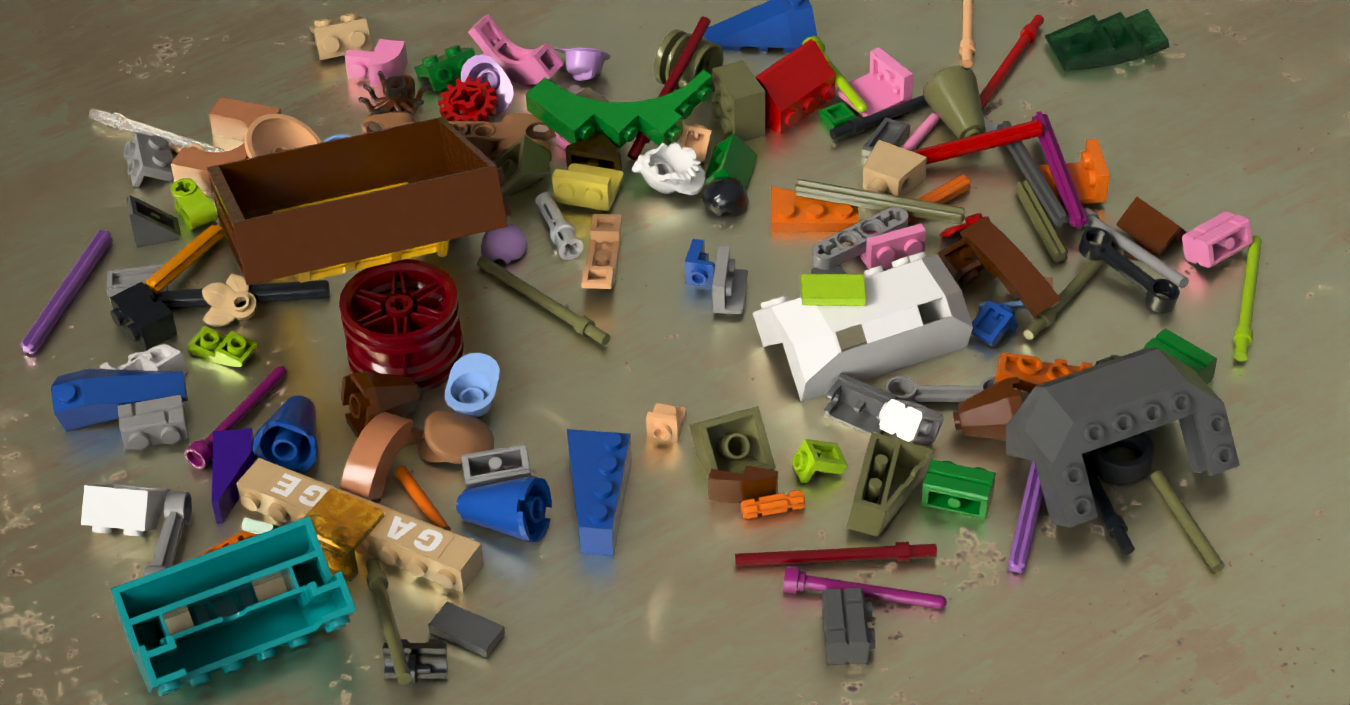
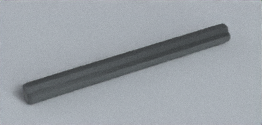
M1003 121L1002 124H998L997 130L1012 125L1009 121ZM1023 142L1007 144V148L1055 226L1061 227L1063 223H1067L1069 216Z

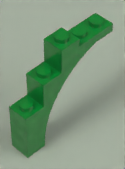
M703 69L681 89L661 97L636 102H606L585 98L557 86L544 77L525 94L527 111L571 144L580 140L585 141L596 130L598 133L603 132L610 142L618 148H621L627 142L633 141L638 132H641L658 146L661 143L669 146L671 143H676L682 136L683 120L691 115L693 109L699 103L707 101L711 96L712 75Z

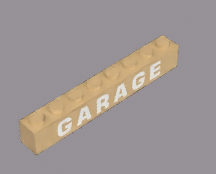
M258 458L236 483L241 505L246 509L257 511L270 516L275 521L287 524L310 516L316 535L327 539L329 542L346 546L359 554H366L381 560L387 565H394L411 572L417 577L427 578L445 588H452L464 593L484 566L482 545L479 542L264 459Z

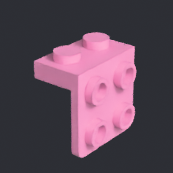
M880 47L870 52V73L849 82L867 104V111L860 114L865 117L912 99L913 74ZM837 88V95L855 109L842 91Z
M920 223L867 238L866 252L859 256L868 269L880 265L882 269L892 267L891 262L925 251L926 229ZM871 230L866 231L865 233L878 234L879 232Z

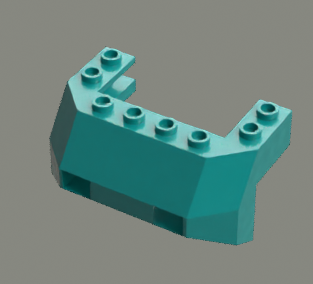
M310 516L111 588L118 617L149 694L158 692L159 697L179 690L182 686L181 684L189 681L192 687L211 680L210 673L223 669L225 674L245 667L243 661L256 656L258 661L278 654L276 648L289 644L290 649L310 642L308 636L325 629L329 633L345 627L347 623L351 622L349 617L357 611L342 571L335 573L333 576L331 574ZM282 577L288 592L259 602L253 587ZM189 611L194 627L170 635L165 620Z

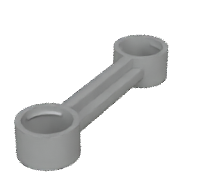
M895 376L886 382L885 391L891 394L899 391L908 393V395L904 396L895 395L897 400L913 402H963L998 382L994 381L995 377H988L981 382L980 386L916 385L914 380L909 377Z
M168 492L166 494L164 502L165 520L152 564L145 567L143 576L172 566L183 525H188L191 519L192 498L189 492Z

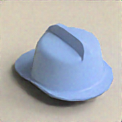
M470 353L458 359L450 371L445 389V401L448 406L453 408L455 412L464 413L476 418L486 414L493 404L500 377V368L496 360L483 353Z

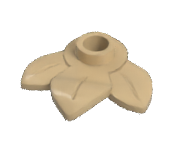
M231 274L226 284L220 282L211 283L202 289L204 299L211 306L203 321L210 326L226 327L236 319L245 321L252 318L256 313L257 300L250 293L249 285H246L244 278L240 275ZM246 302L243 307H237L240 303Z

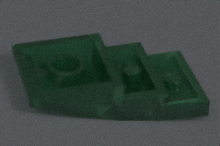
M1148 9L1127 18L1124 17L1122 12H1119L1100 21L1097 20L1095 15H1091L1045 35L1047 43L1064 71L1116 65L1142 58L1170 47L1167 37Z

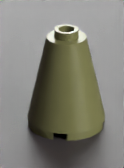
M958 65L937 72L934 75L935 80L930 85L928 82L924 85L923 95L927 104L958 139L985 133L986 128L979 89L973 70L970 68L965 70L963 66Z

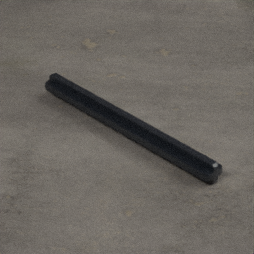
M327 280L249 285L250 293L254 295L257 302L327 298L330 295V286ZM203 288L160 291L158 294L154 293L155 298L152 299L154 302L161 300L169 309L210 306L202 295Z

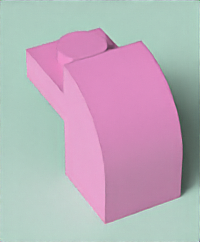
M379 39L374 52L347 49L345 54L347 76L349 78L370 79L371 86H382L378 74L383 73L387 85L393 83L396 78L403 75L408 64L405 41Z

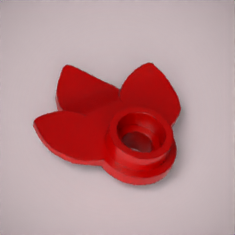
M982 213L966 217V223L946 228L939 236H946L948 238L954 233L961 232L982 219Z

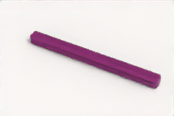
M1041 111L1036 112V116L1032 117V121L1040 120L1042 124L1043 135L1039 136L1038 139L1065 211L1069 216V222L1072 227L1082 229L1088 220L1047 114H1042Z

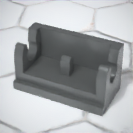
M841 373L839 379L826 395V398L831 400V402L824 409V416L871 436V432L883 435L885 431L881 430L879 425L881 421L879 419L880 411L886 402L891 399H897V396Z

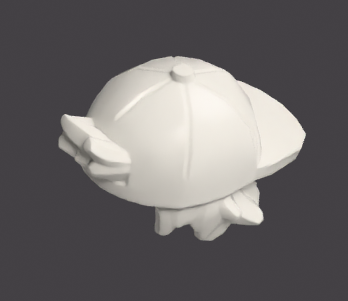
M661 143L658 148L651 149L644 155L638 156V160L635 161L632 167V172L642 173L647 184L663 194H672L677 191L687 195H695L702 190L705 182V173L699 166L701 162L696 160V151L693 148L682 147L680 143H673L669 146Z

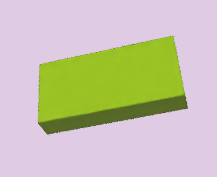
M801 274L800 276L802 305L865 306L864 274Z

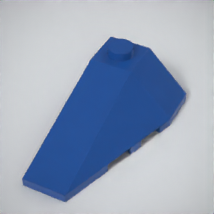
M770 0L708 27L704 34V39L719 44L722 50L741 51L745 47H757L760 52H768L769 47L784 48V52L791 53L800 47L806 38L817 36L809 0Z
M85 369L58 376L51 386L54 414L65 431L119 418V405L134 404L136 402L181 395L183 402L188 401L185 376L183 372Z

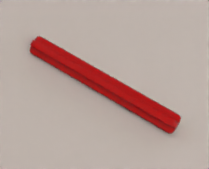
M1034 120L912 152L926 156V165L1039 137L1043 135V127L1040 120Z

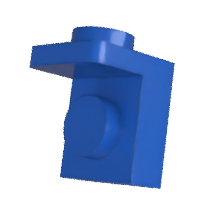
M693 239L685 259V284L712 288L715 263L709 261V253H705L704 240Z
M989 300L972 321L973 329L971 334L994 348L1009 328L1016 331L1019 327L1014 317L1015 312L1003 303L998 306Z

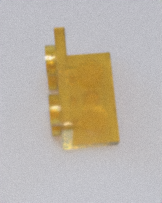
M331 488L305 517L310 516L331 573L335 574L342 571L344 578L351 582L359 573L355 550L384 518V512L377 507Z

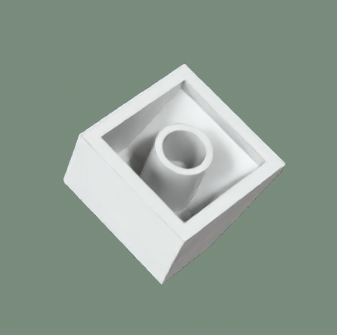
M109 483L84 485L81 525L92 526V532L112 533V528L124 529V535L144 536V531L156 529L164 509L166 494L170 489Z

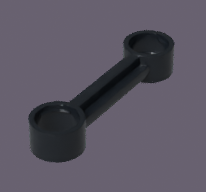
M1090 227L1083 232L1079 244V252L1082 256L1093 261H1105L1147 294L1145 302L1153 311L1168 313L1175 308L1180 294L1177 285L1167 279H1153L1111 246L1112 237L1106 230ZM1089 242H1095L1100 244L1101 246H1096ZM1157 294H1163V295L1167 296L1168 298H1162V297L1158 296Z

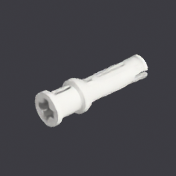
M549 192L540 193L536 197L535 203L550 228V239L558 246V254L564 260L577 258L583 251V243L580 238L575 236V228L571 223L565 221L553 196Z

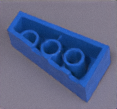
M567 429L569 462L581 554L614 556L632 463L631 434Z

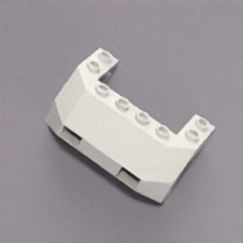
M923 251L891 262L893 267L883 271L881 265L865 270V306L802 305L801 297L789 301L788 295L760 303L762 309L752 313L763 347L783 343L801 402L827 394L839 379L841 373L864 382L967 347L973 329L962 291L938 254L927 257L926 252ZM918 305H921L923 315L926 321L924 323L922 321ZM861 324L866 342L841 350L835 332Z

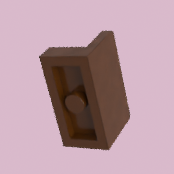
M1139 197L1134 199L1117 222L1119 228L1157 255H1161L1174 238L1183 244L1182 236L1187 233L1183 228Z

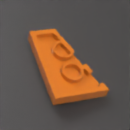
M771 186V232H840L859 223L858 206L796 196L795 191Z
M1001 352L997 360L994 381L1000 382L1007 378L1018 377L1019 383L1013 384L1014 388L1031 393L1037 385L1092 367V363L1082 362L1080 366L1068 365L1067 360L1055 359L1054 363L1041 362L1037 356Z

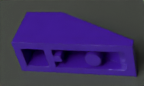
M252 428L213 432L212 506L217 524L224 523L240 498L236 483L258 459L257 454L255 453L254 455L253 452L254 435Z

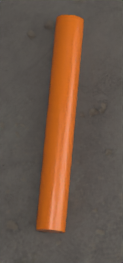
M405 466L398 467L395 471L396 477L432 525L451 531L450 526Z

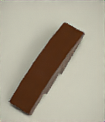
M986 217L960 232V235L994 280L999 278L1014 299L1019 298L1034 319L1060 303L1061 298L1042 274L1013 242Z

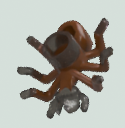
M378 71L385 97L378 98L373 88L364 84L363 88L369 92L372 101L378 105L372 106L369 99L359 97L358 100L367 106L369 112H371L369 116L390 113L395 109L397 112L416 114L418 107L424 104V100H421L423 94L430 90L431 87L430 84L418 90L416 98L412 99L415 96V81L411 76H392L385 79L383 72Z

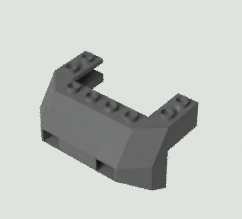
M1147 347L1035 386L1006 425V455L1035 461L1050 521L1052 524L1068 528L1098 518L1082 457L1083 453L1179 420L1192 472L1201 473L1207 470L1208 475L1213 476L1240 466L1223 401L1194 369L1158 348Z

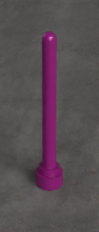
M284 366L276 367L213 432L233 430L286 376V368ZM213 432L205 440L194 441L185 450V457L192 466L203 469L213 459Z
M787 565L783 583V592L797 594V591L804 592V589L824 591L825 589L841 588L844 591L846 588H862L864 590V598L943 609L947 605L946 598L941 595L806 575L807 572L800 571V567Z

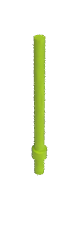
M1252 236L1253 242L1249 245L1239 325L1234 331L1233 341L1236 345L1234 358L1239 362L1247 359L1248 347L1252 344L1253 340L1251 322L1262 239L1259 236Z

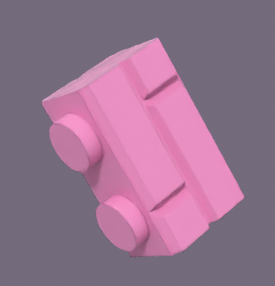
M1224 211L1199 225L1194 230L1183 234L1182 241L1186 260L1195 264L1199 263V265L1206 268H1211L1248 247L1253 242L1249 219Z

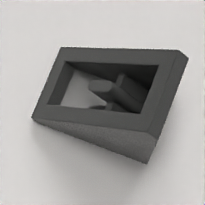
M131 195L126 198L137 248L175 241L181 237L177 217Z

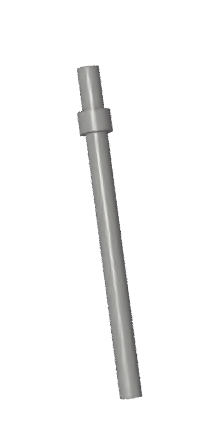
M1084 209L1088 220L1087 224L1083 225L1084 227H1098L1106 230L1111 235L1112 242L1178 287L1185 288L1189 282L1187 277L1100 220L1098 214L1091 209Z

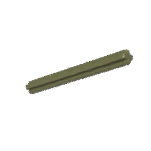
M798 179L794 188L796 196L880 211L891 207H899L906 210L909 216L948 223L962 224L965 218V209L963 207L803 179Z

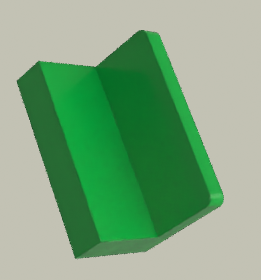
M732 134L714 147L704 183L708 185L715 179L732 177L739 180L746 190L757 154L736 134Z

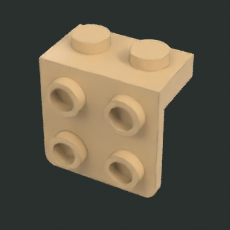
M358 13L340 15V20L333 21L329 17L314 20L315 25L309 26L310 32L314 33L319 60L344 56L347 49L373 50L367 20L359 16Z

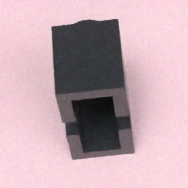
M140 282L110 297L113 307L110 314L118 327H124L132 342H138L145 350H148L177 335L173 312L161 300L154 302L152 300L155 298L154 293L143 282Z

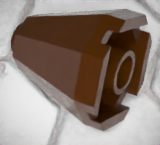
M366 371L343 377L342 405H349L350 413L345 414L347 424L358 438L365 426L380 413L387 412L405 417L416 410L419 402L422 400L420 386L411 377Z
M1019 378L1004 379L959 403L958 411H953L956 430L962 429L964 436L1006 441V425L1023 403L1021 389L1014 390L1013 385L1019 383Z

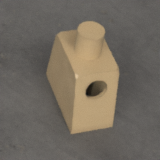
M878 140L863 168V188L866 191L905 197L926 179L927 157Z

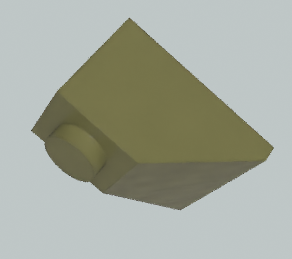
M526 135L493 161L497 168L502 169L505 186L501 187L503 198L531 187L538 180H543L550 171V153Z
M759 406L689 425L697 455L708 475L711 469L744 474L746 465L769 470L776 468Z

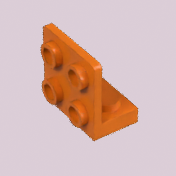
M1098 139L1086 140L1085 151L1080 154V162L1066 163L1081 204L1106 202L1110 177ZM1040 165L1039 170L1063 206L1049 166Z

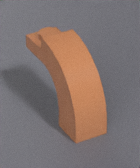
M383 412L375 416L362 430L350 452L343 472L340 489L367 500L382 498L387 474L395 456L404 446L420 443L424 430L413 427V420L391 413Z

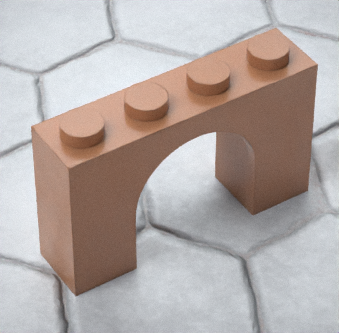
M220 97L208 113L212 134L244 142L245 134L255 119L267 114H281V108ZM245 143L225 152H208L183 147L171 162L174 182L181 178H189L194 180L202 191L213 193L207 167L248 159Z

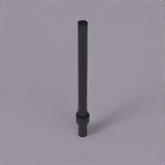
M924 95L863 118L857 116L849 119L844 125L830 129V136L833 140L849 134L854 136L864 132L865 128L881 123L885 117L892 119L928 104L925 101Z
M1083 453L1082 457L1092 495L1105 519L1104 526L1109 536L1115 538L1122 554L1129 555L1135 548L1127 534L1128 527L1123 517L1117 515L1086 454Z

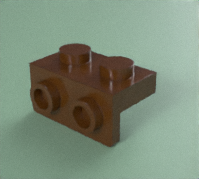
M964 239L936 253L957 284L963 281L965 284H969L980 275V271L986 269Z

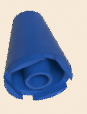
M304 396L290 397L257 431L253 442L254 455L256 453L258 458L297 473L307 472L314 464L318 453L316 409L313 402Z
M536 476L467 488L459 495L456 502V509L462 520L526 542H539L545 536L550 523V518H545L546 507L552 508L550 488L545 479Z

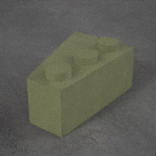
M871 432L846 528L878 537L925 478L935 449Z

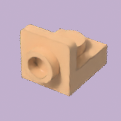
M699 124L684 125L680 144L682 147L693 148L696 151V160L701 162L700 165H704L711 142L712 131Z
M656 403L653 412H648L646 416L647 438L678 443L687 417L686 407Z

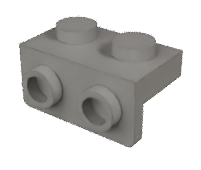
M135 132L132 141L128 142L124 149V158H127L128 175L131 176L132 185L139 188L144 176L171 182L173 179L172 158L168 141L156 135L149 136Z

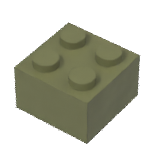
M741 60L712 68V103H710V112L712 117L720 122L725 135L731 136L736 134L744 142L765 136V90L744 61Z

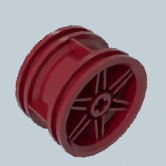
M404 259L365 268L346 283L340 294L339 308L346 340L347 357L352 373L366 371L411 377L420 386L421 392L437 387L448 380L454 363L463 357L464 344L460 326L458 293L455 282L447 272L426 261Z

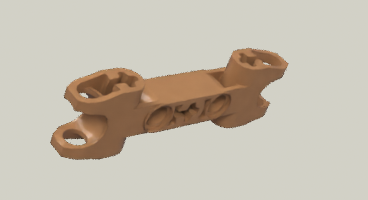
M403 112L371 115L362 120L363 134L373 132L368 127L370 124H378L383 129L415 123L416 120L412 115ZM511 113L503 118L502 123L447 121L454 128H457L464 137H467L475 147L484 152L486 157L498 158L526 135L549 152L550 161L552 159L551 145L545 141L553 138L555 131L533 114ZM536 125H545L549 130L537 132L533 128Z

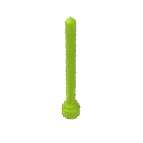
M817 36L806 38L802 45L810 39L817 43L835 73V84L859 113L866 112L867 104L827 57L825 45Z

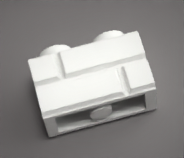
M891 399L886 402L879 414L881 430L914 443L932 444L935 442L944 420L943 414L927 409V407L913 401Z

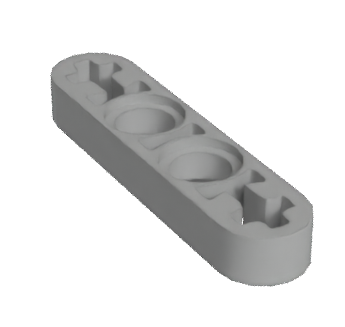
M891 207L816 243L812 247V264L818 269L829 270L865 253L867 238L908 227V213L902 208ZM871 230H873V231H877V232H879V233H878V234H867V233H865V232H866V231H871ZM853 242L855 245L845 246L842 243Z

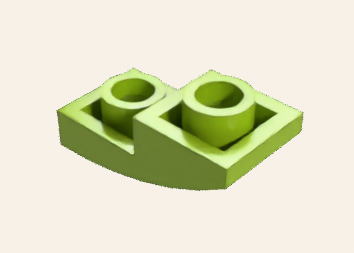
M204 325L188 344V353L217 364L242 367L256 350L258 343L232 330L225 336Z

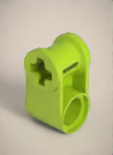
M181 178L173 182L171 192L176 198L175 211L190 231L218 219L217 210L212 200L204 194L194 180Z

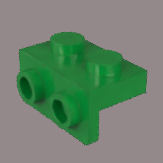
M455 45L445 49L446 54L437 57V54L423 58V64L414 67L417 77H428L434 92L446 89L448 84L455 85L456 79L461 80L463 65L469 58L475 56L473 48H461L460 45Z

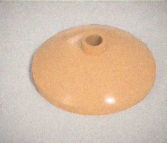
M267 114L258 117L249 126L244 140L249 158L322 143L317 134L305 123L283 114Z

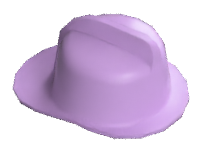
M592 48L554 49L565 54L566 69L576 81L591 80L599 76L604 61L610 59L608 53Z
M482 54L469 58L462 67L461 82H466L467 76H470L471 81H475L478 77H481L482 83L489 81L491 88H495L498 97L499 107L495 108L497 115L506 111L511 105L514 96L513 85L499 63L490 56Z

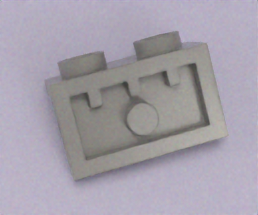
M718 246L712 285L713 313L743 314L748 271L735 269V259H730V246Z

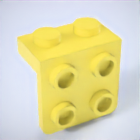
M577 163L570 164L567 170L555 169L552 175L555 203L609 211L624 179V173L615 169Z

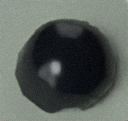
M722 177L711 181L706 186L702 196L706 209L712 210L719 217L724 212H730L733 216L737 217L747 209L749 199L743 185L739 180L732 177Z

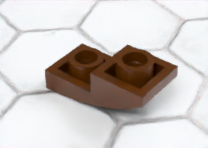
M746 465L744 474L711 469L708 477V497L711 501L741 503L746 499L754 498L755 501H759L758 497L778 494V471Z

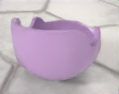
M508 223V227L486 231L481 243L482 256L487 257L493 262L498 258L503 259L506 264L521 258L527 250V236L521 228Z

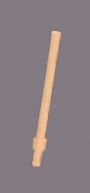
M963 0L962 41L959 44V53L962 56V66L964 68L972 67L973 56L976 52V44L973 41L974 0Z

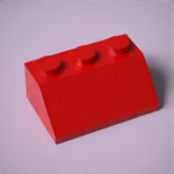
M812 39L756 76L757 81L765 90V126L779 134L794 126L801 119L813 113L814 110L835 96V73L817 43Z

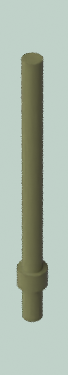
M1111 243L1114 249L1118 250L1120 248L1115 243ZM1091 260L1058 295L1061 298L1060 303L1038 318H1033V322L1023 332L1024 337L1028 340H1033L1042 329H1047L1055 321L1057 313L1106 262L1103 260Z
M481 256L478 259L477 265L572 325L574 330L583 337L589 336L602 345H606L610 341V335L596 327L595 322L586 316L580 317L487 257Z
M370 558L366 562L368 588L374 593L397 681L399 684L405 685L411 681V674L387 592L389 583L386 573L381 570L378 559Z

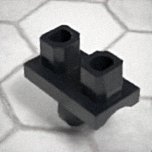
M401 639L411 674L409 684H417L418 679H447L446 643H443L441 639H429L426 643H410L407 639ZM384 643L382 648L384 678L397 679L388 644Z

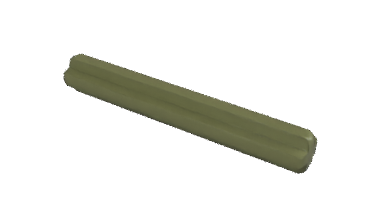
M1027 180L1019 181L1016 184V193L1052 260L1056 263L1066 261L1068 250L1029 182Z

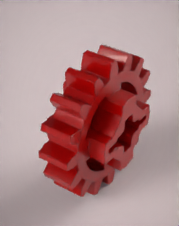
M467 76L466 82L456 79L457 85L452 86L448 84V93L441 92L440 94L442 100L438 101L441 117L446 121L490 122L489 115H497L495 108L499 107L495 88H491L489 81L482 83L481 77L471 81L470 76Z

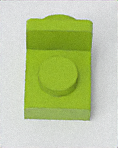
M804 439L792 460L793 468L801 483H808L815 471L843 474L848 466L838 443Z

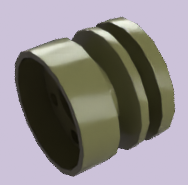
M676 29L664 38L654 63V76L657 82L665 85L692 34ZM702 38L675 89L685 87L703 69L712 75V68L723 66L722 47L717 43Z

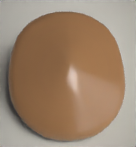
M438 410L431 413L425 420L424 437L419 444L418 452L421 459L426 462L462 464L461 455L494 449V436L489 427L474 416L455 411Z

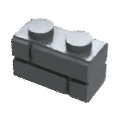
M841 588L825 589L822 591V616L827 663L829 665L846 664V662L850 664L867 663L869 661V649H875L876 646L875 629L868 628L867 622H872L871 601L865 602L864 590L862 588H846L844 591Z

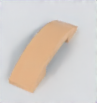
M593 214L590 227V245L587 263L583 268L581 288H613L619 258L622 215Z

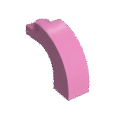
M489 14L482 17L468 31L483 52L480 55L484 54L496 60L513 82L522 85L538 84L544 77L550 79L564 64L548 42L535 49H524L515 45L504 35Z

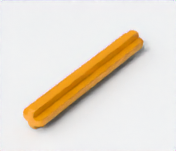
M220 225L208 227L145 281V285L156 294L162 291L224 237L222 227Z

